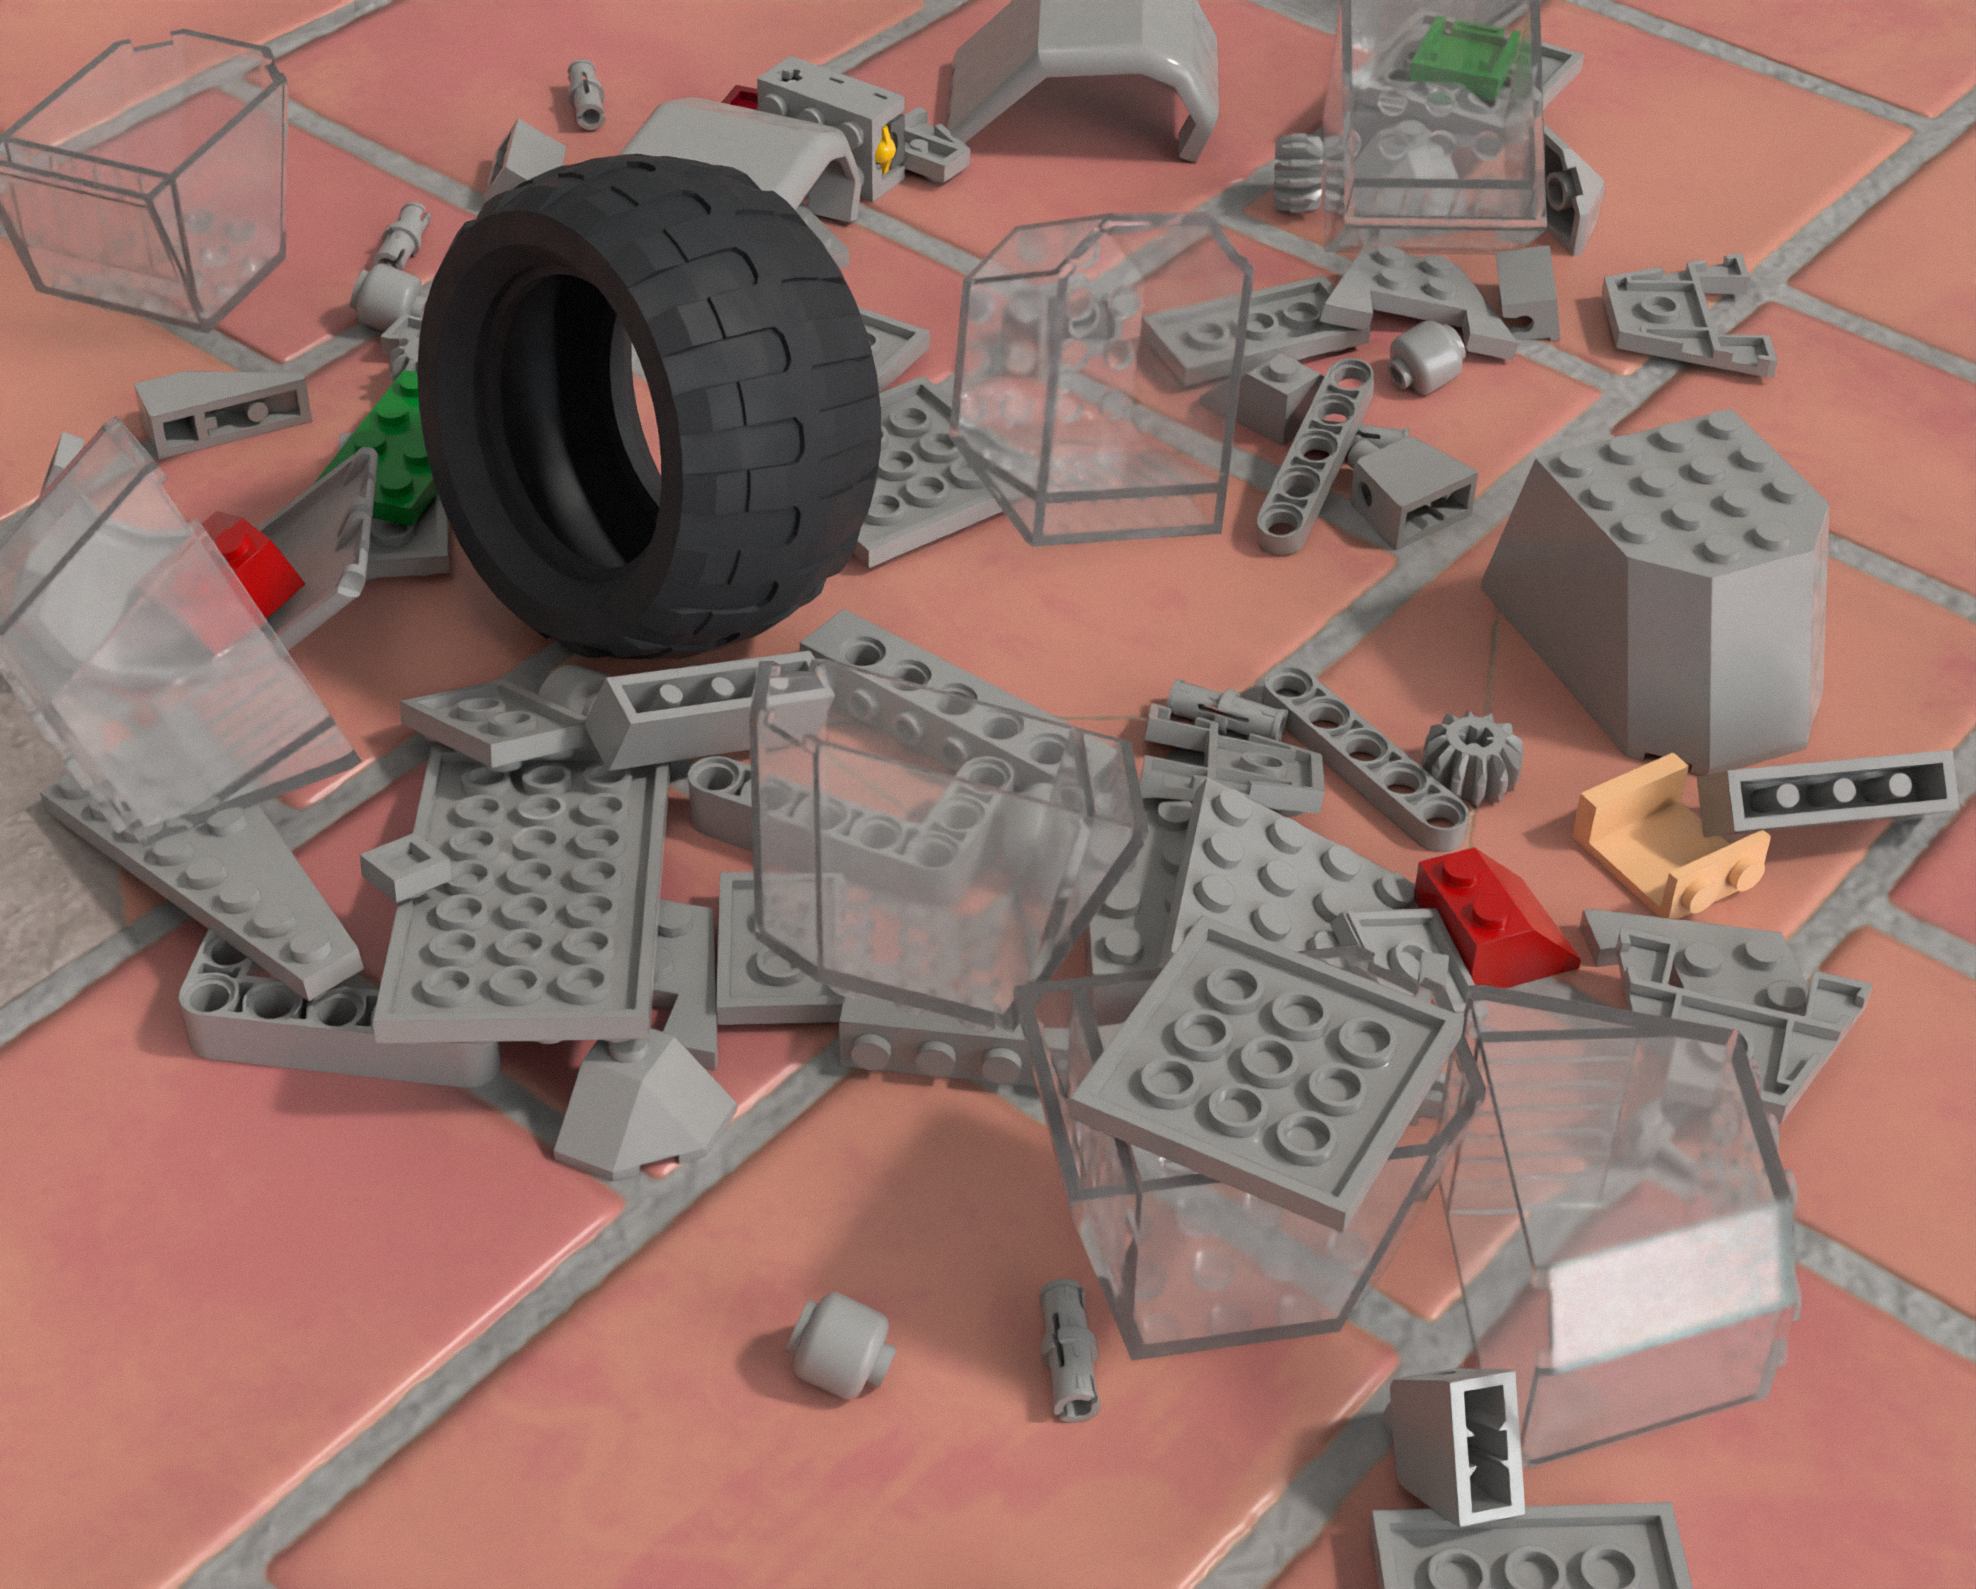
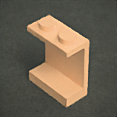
M1673 752L1580 793L1572 838L1658 917L1680 919L1690 913H1700L1712 903L1737 891H1747L1760 881L1765 871L1764 862L1771 836L1762 829L1732 844H1729L1721 836L1704 837L1702 819L1681 802L1689 765Z

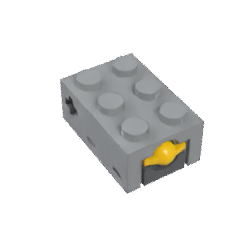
M789 56L757 78L758 111L832 126L844 133L860 172L861 199L873 203L905 179V164H902L905 161V115L901 114L905 111V96L793 56Z

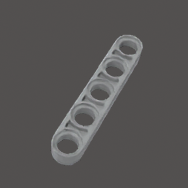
M1346 358L1333 363L1327 370L1258 514L1257 537L1260 547L1265 552L1277 556H1286L1299 551L1305 544L1373 399L1374 372L1366 361L1357 358ZM1345 379H1357L1363 382V385L1358 388L1347 389L1340 387L1338 383ZM1329 414H1340L1347 418L1339 424H1327L1320 420ZM1315 449L1324 450L1330 454L1329 457L1318 461L1309 460L1303 456L1306 452ZM1295 486H1306L1313 490L1308 496L1300 498L1292 497L1286 493L1288 489ZM1278 523H1288L1295 527L1293 532L1286 535H1275L1268 531L1269 527Z
M1280 666L1273 668L1266 674L1263 685L1262 704L1288 710L1286 730L1310 751L1322 754L1323 762L1416 843L1435 852H1449L1459 848L1464 843L1469 811L1463 801L1308 671L1295 666ZM1294 690L1302 695L1286 697L1277 694L1276 691ZM1330 721L1338 724L1339 727L1321 728L1313 725L1312 722ZM1364 752L1374 755L1377 759L1361 761L1350 757L1349 754ZM1390 785H1405L1413 788L1415 792L1399 794L1390 791L1387 787ZM1430 818H1443L1450 820L1455 825L1450 828H1439L1430 825L1426 820Z

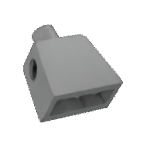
M1406 437L1381 449L1368 440H1362L1351 449L1347 461L1348 465L1354 469L1350 497L1352 506L1393 549L1403 548L1472 516L1478 472L1472 467L1415 437Z
M1456 1368L1393 1379L1390 1385L1391 1401L1385 1408L1383 1421L1387 1432L1393 1436L1395 1470L1399 1484L1458 1527L1525 1514L1516 1371L1511 1369Z

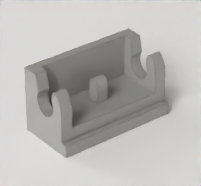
M1550 245L1496 252L1503 317L1518 318L1520 316H1529L1533 319L1530 325L1525 327L1516 326L1510 328L1509 331L1516 340L1550 338V341H1559L1558 303Z

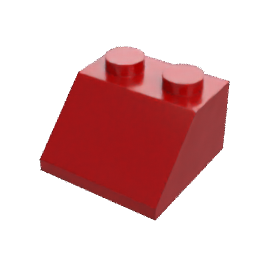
M1475 847L1419 861L1414 889V900L1418 909L1436 908L1480 996L1580 968L1581 958L1522 877Z

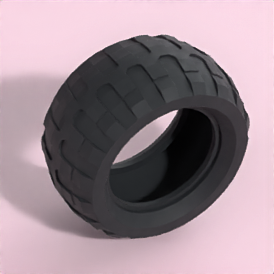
M623 154L559 166L524 181L514 189L497 194L484 203L477 218L465 222L456 233L433 279L425 304L420 330L417 379L422 432L432 477L445 514L458 542L478 575L512 613L546 639L554 638L569 651L584 657L600 658L609 656L621 659H681L722 649L733 643L753 638L783 621L798 608L812 602L821 594L826 579L840 573L850 560L856 547L861 527L869 512L877 482L881 452V405L877 372L870 341L855 298L840 268L821 240L784 198L775 191H762L746 173L733 167L711 165L705 162L671 156L657 157L644 154ZM632 344L644 371L654 406L659 434L661 475L650 453L637 410L632 374Z

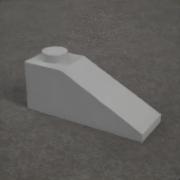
M184 371L134 383L142 426L159 460L312 422L306 379L303 373Z

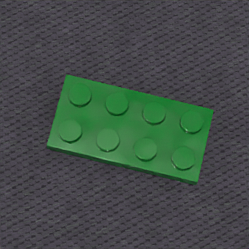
M403 370L315 483L351 455L356 454L360 448H373L379 457L372 518L414 526L438 491L432 477L424 444L419 411L417 371Z

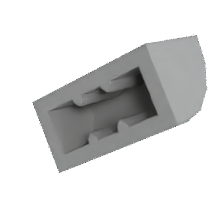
M518 118L495 152L483 201L487 202L495 195L512 190L524 181L562 166L567 146Z

